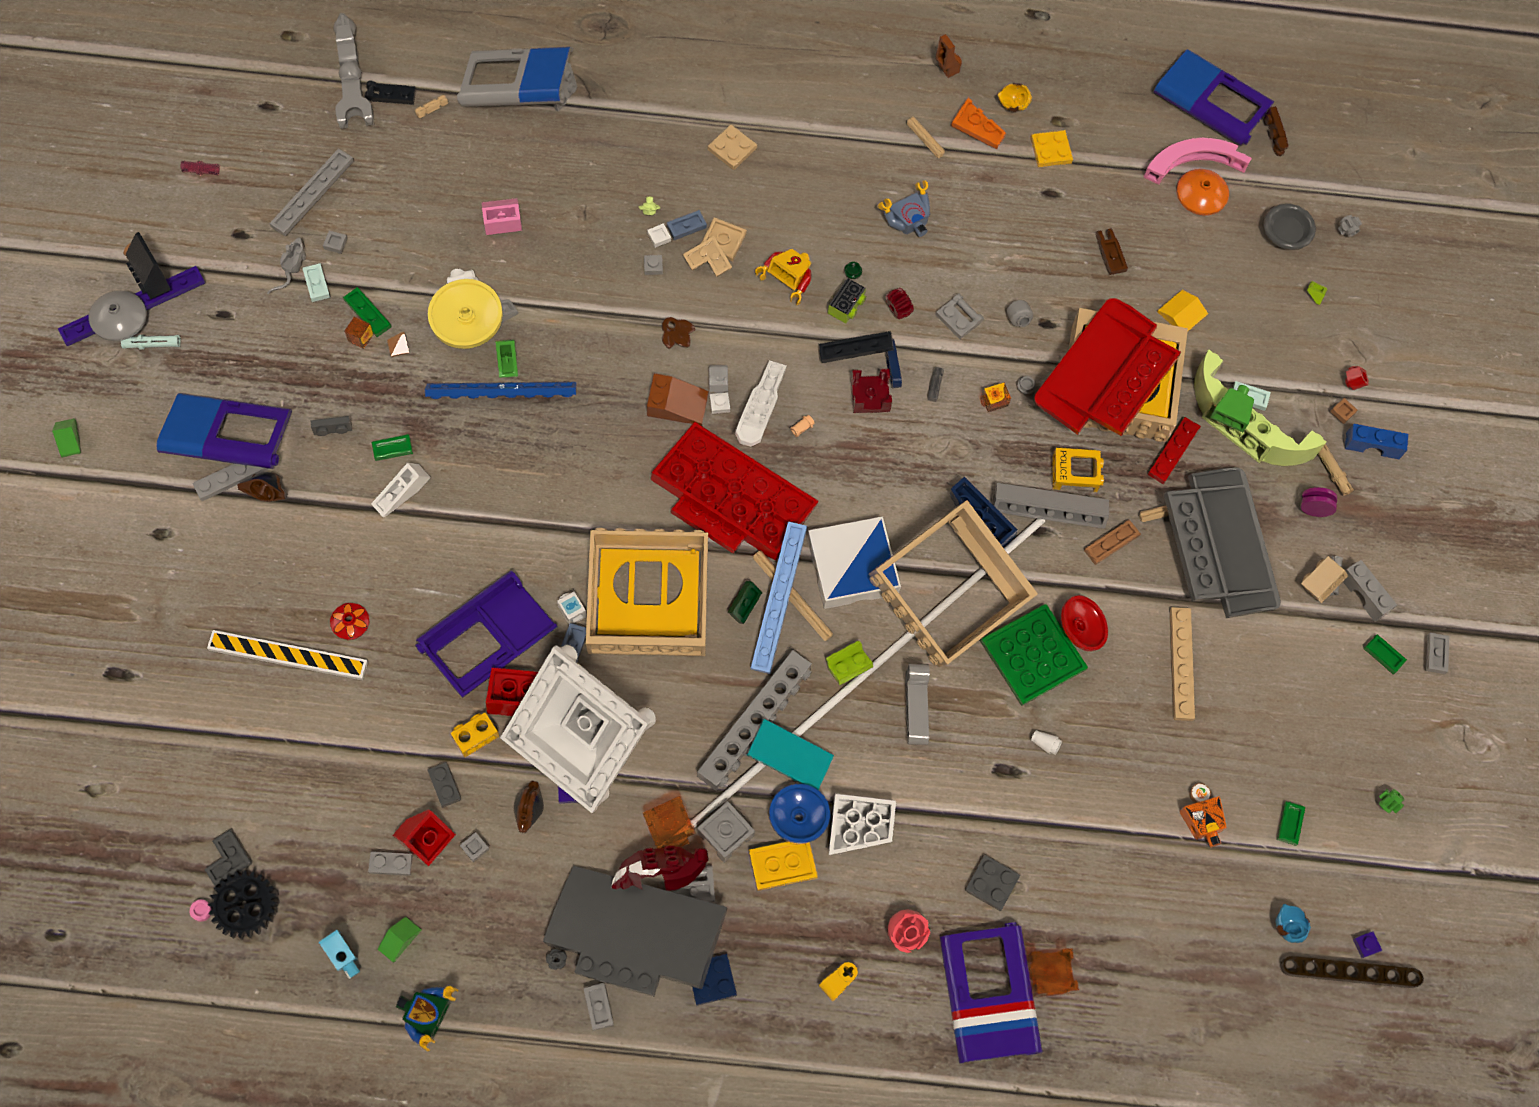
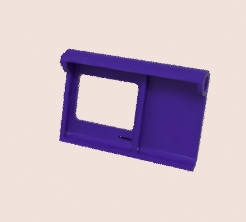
M510 570L417 638L415 647L421 654L425 653L455 691L463 698L490 678L491 668L505 667L558 626L556 623H553L523 588L517 575ZM480 622L501 645V648L462 678L457 679L438 657L437 652L473 625Z

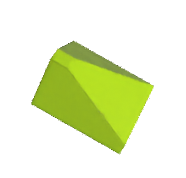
M1311 281L1307 291L1316 304L1320 305L1327 288Z

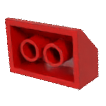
M491 668L486 697L487 714L513 716L538 672Z

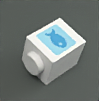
M575 592L565 593L557 600L558 608L568 624H575L587 617L586 610Z

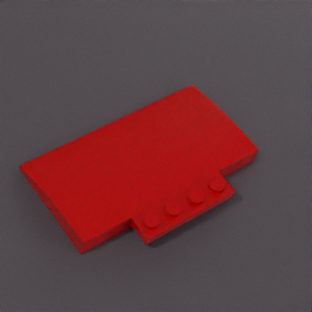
M696 422L692 424L651 474V481L680 499L671 509V514L694 529L708 533V538L733 554L745 541L776 561L780 555L788 522L803 525L819 502Z

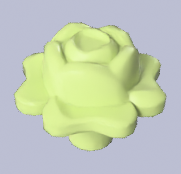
M649 196L646 197V202L639 206V208L643 210L645 215H654L656 210L660 209V206L656 205L653 202V197Z

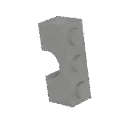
M1362 560L1345 570L1348 577L1343 583L1350 592L1358 590L1364 596L1366 604L1363 608L1374 622L1389 614L1397 606Z

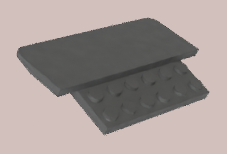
M1235 467L1193 473L1188 476L1191 489L1167 491L1164 493L1191 601L1221 599L1226 618L1273 611L1279 608L1281 600L1245 472Z

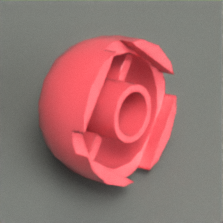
M906 909L898 911L891 917L888 923L890 941L897 949L906 953H910V950L915 948L917 950L922 948L930 935L928 920L915 910Z

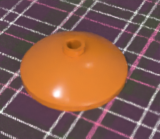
M1190 170L1180 178L1177 184L1176 192L1180 203L1194 214H1216L1225 207L1229 199V189L1225 180L1211 170Z

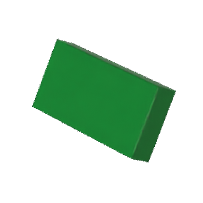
M409 434L371 442L375 461L413 454Z
M1378 634L1364 647L1366 652L1393 675L1407 661L1405 657Z
M1288 801L1284 803L1277 836L1278 841L1294 846L1298 845L1306 807Z

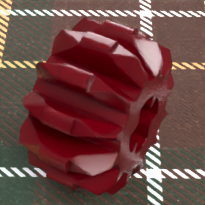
M902 288L893 289L886 295V302L890 311L899 320L908 317L914 312L912 300Z

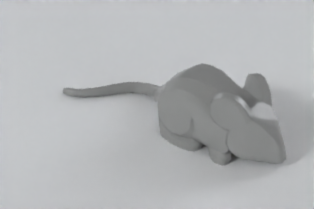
M300 237L290 245H286V253H283L280 259L287 282L270 289L267 294L286 287L291 281L290 273L299 272L301 261L306 260Z

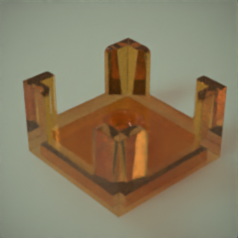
M1072 948L1052 953L1036 951L1031 952L1027 956L1033 998L1074 994L1079 990L1078 981L1073 979L1071 961L1074 959Z

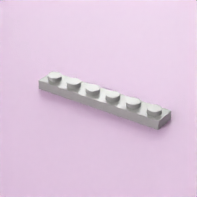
M338 148L269 223L271 228L286 236L352 164L353 157Z

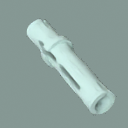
M138 335V337H131L121 341L123 349L139 348L140 350L149 347H180L181 344L179 335Z

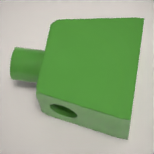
M1239 385L1237 390L1230 388L1216 406L1210 418L1243 433L1249 424L1254 399L1247 395L1249 388L1245 385Z

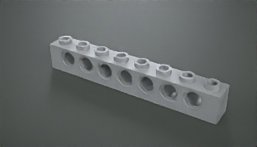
M792 650L698 770L697 777L715 791L719 787L723 788L729 780L728 775L731 771L736 772L740 767V760L743 756H746L760 727V724H753L751 720L759 718L761 721L766 719L774 723L777 718L775 715L779 710L783 711L789 703L787 699L790 695L795 696L800 689L799 684L801 681H806L811 675L812 663ZM794 673L797 677L790 679L787 677V674ZM783 688L785 693L778 694L775 692V689ZM771 703L774 707L766 709L763 704ZM741 733H747L749 734L750 738L747 740H743L739 737V735ZM730 748H735L738 751V753L736 755H730L728 754L727 750ZM721 763L726 766V769L719 771L715 766Z

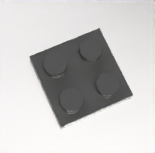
M984 855L965 891L1001 912L1020 875Z

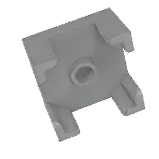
M727 801L697 828V834L711 844L718 852L717 856L725 863L739 846L745 841L746 843L754 837L755 830Z

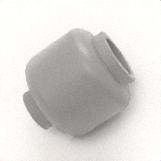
M1024 300L1012 302L1007 309V315L1011 323L1016 327L1027 326L1033 318V312L1029 304Z

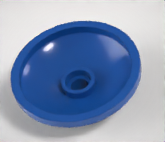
M794 784L783 788L775 795L770 805L769 818L774 831L781 838L791 843L804 844L816 840L825 832L830 820V808L826 798L820 791L809 785ZM799 815L803 819L801 821H798L795 817Z

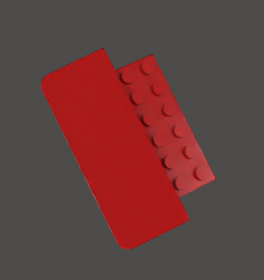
M1110 298L1103 304L1037 391L1034 398L1035 403L1077 435L1087 422L1092 419L1122 436L1180 357L1181 351L1152 336L1157 329V324L1121 300Z

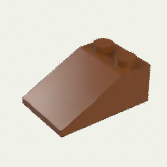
M654 373L647 403V416L689 424L696 422L702 426L709 391L672 376Z

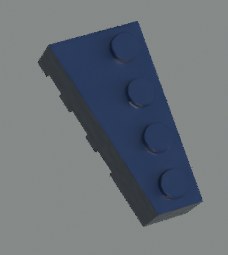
M965 476L951 488L950 497L955 506L957 507L967 500L1002 547H1005L1016 537L1018 529Z

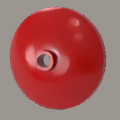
M1081 595L1073 596L1064 603L1061 611V621L1064 632L1069 640L1078 648L1088 652L1102 648L1108 638V625L1100 607L1090 598Z

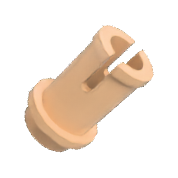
M803 416L801 421L790 428L791 432L796 437H799L808 428L812 429L815 422L811 416Z

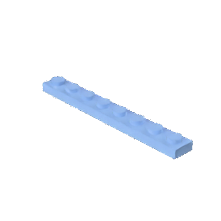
M792 522L787 524L751 670L771 673L807 531L806 525Z

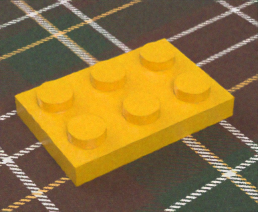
M784 842L749 850L757 891L817 879L810 842L804 844Z

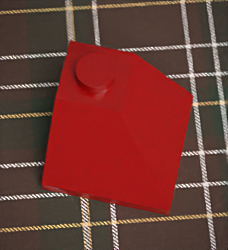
M428 809L406 819L392 836L423 863L430 866L456 834Z

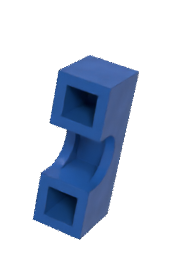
M1354 423L1346 432V450L1363 453L1368 448H1378L1382 450L1381 456L1400 459L1407 451L1408 434Z

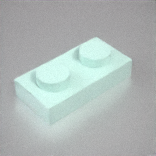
M321 264L302 268L312 302L330 298Z
M1235 381L1233 389L1237 390L1239 385L1247 386L1249 388L1247 395L1254 399L1253 407L1263 411L1266 410L1271 392Z

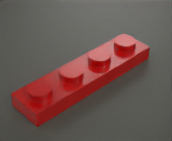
M1184 417L1148 475L1164 485L1201 426Z

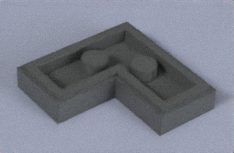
M228 830L212 841L222 858L204 870L213 885L218 887L221 885L220 880L227 881L226 875L232 878L236 871L240 873L252 865V862L233 832Z

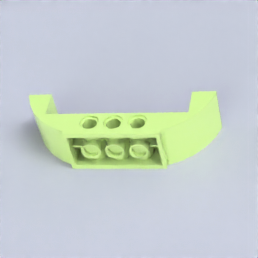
M1208 350L1197 369L1194 382L1195 397L1203 413L1202 418L1258 463L1263 461L1273 465L1292 466L1314 459L1327 442L1320 434L1311 431L1298 445L1293 438L1284 434L1278 426L1270 423L1261 413L1256 412L1254 409H1252L1249 424L1243 433L1210 418L1228 389L1218 379L1214 378L1223 360L1219 355Z

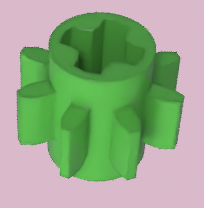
M1386 789L1379 796L1382 799L1379 805L1387 813L1392 811L1397 813L1404 807L1402 804L1404 797L1395 789L1391 791Z

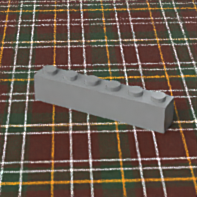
M997 483L994 492L993 505L1001 513L1104 529L1109 518L1108 499Z

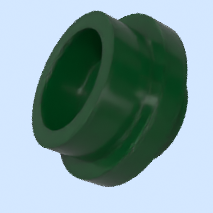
M850 262L845 266L844 273L849 279H858L862 275V267L857 262Z

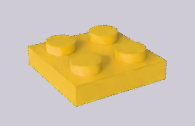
M1065 130L1031 135L1038 167L1072 163L1073 157Z

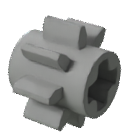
M1348 215L1341 219V226L1338 229L1342 235L1352 237L1360 232L1359 226L1362 223L1359 217L1356 218L1355 216Z

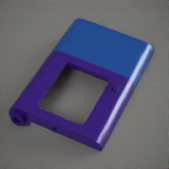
M1189 49L1169 69L1154 90V93L1239 146L1247 145L1252 137L1249 134L1274 104V101ZM1220 83L1225 84L1260 106V109L1249 123L1242 122L1207 100Z
M178 393L158 436L157 452L273 469L279 462V455L276 452L292 410ZM228 413L277 420L269 443L266 445L217 438V434L225 415Z

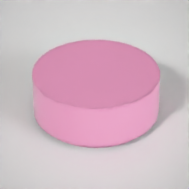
M197 900L190 907V915L196 921L203 922L210 918L208 912L212 908L208 906L206 900Z

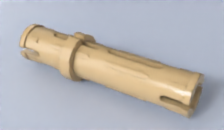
M1325 444L1318 455L1331 474L1333 483L1337 484L1343 496L1348 495L1354 489L1348 482L1346 473L1341 470Z

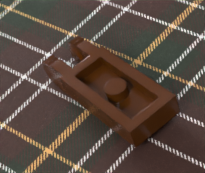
M1274 106L1269 108L1264 121L1268 125L1270 139L1273 140L1275 145L1273 151L1275 155L1281 157L1289 145L1277 107Z
M1112 228L1106 231L1108 240H1105L1102 231H1097V242L1109 275L1127 272L1128 266Z

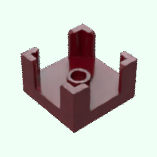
M881 369L879 376L862 377V370H852L853 413L890 412L892 406V395H889L890 370Z

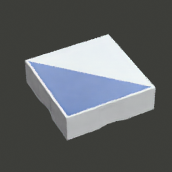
M883 517L808 530L807 542L813 565L817 571L818 587L824 609L848 605L860 600L882 598V591L870 582L869 578L871 577L869 573L893 556ZM893 563L883 573L899 593L901 585L896 565Z

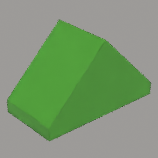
M496 341L499 378L518 376L515 341Z
M75 418L55 422L52 432L61 457L80 454L81 449Z
M404 917L388 929L377 950L394 963L422 930L407 917Z

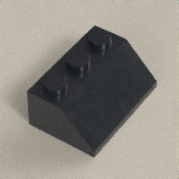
M140 232L135 233L125 254L129 260L126 264L135 281L139 283L138 286L142 293H147L149 298L152 299L171 289Z

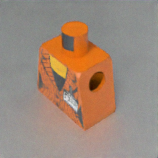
M1220 796L1185 806L1179 811L1196 840L1206 837L1210 847L1221 844L1218 833L1226 829V821Z

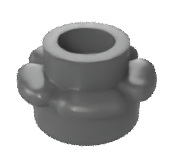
M553 949L547 955L546 962L552 970L562 969L566 965L565 960L567 956L563 951Z

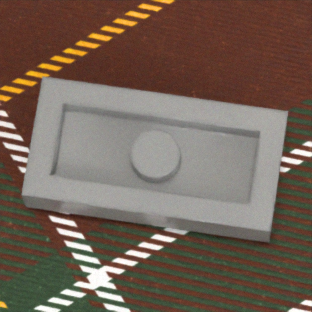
M1429 633L1427 635L1426 671L1446 674L1448 672L1449 636Z
M371 852L368 872L369 874L411 876L413 855Z
M604 983L584 988L593 1031L614 1026Z

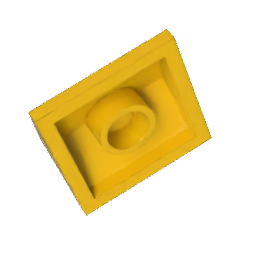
M1181 290L1157 311L1171 325L1188 328V331L1208 315L1198 297L1184 290Z

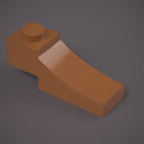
M944 34L939 39L936 60L939 62V66L945 75L950 78L960 73L962 61L960 56L955 54L954 44Z

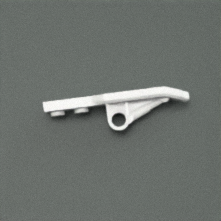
M769 360L759 385L752 390L738 423L735 435L740 444L751 447L761 442L777 402V391L785 374L786 365Z

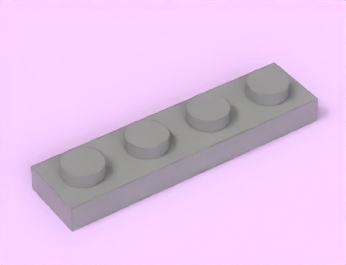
M232 464L192 484L200 500L204 501L236 486L242 481L250 479L254 474L266 472L270 469Z

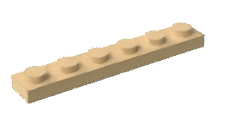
M1172 607L1170 609L1174 720L1194 721L1191 608Z

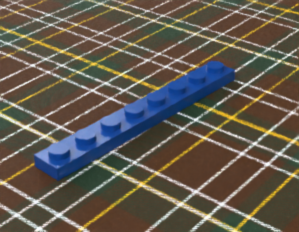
M576 382L426 384L425 397L439 399L442 396H449L452 399L460 398V396H468V398H478L479 396L514 398L517 395H524L527 398L535 397V395H543V397H553L554 395L571 397L576 395L577 386Z

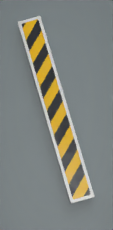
M215 630L212 631L207 646L208 651L357 680H363L368 661L365 659Z

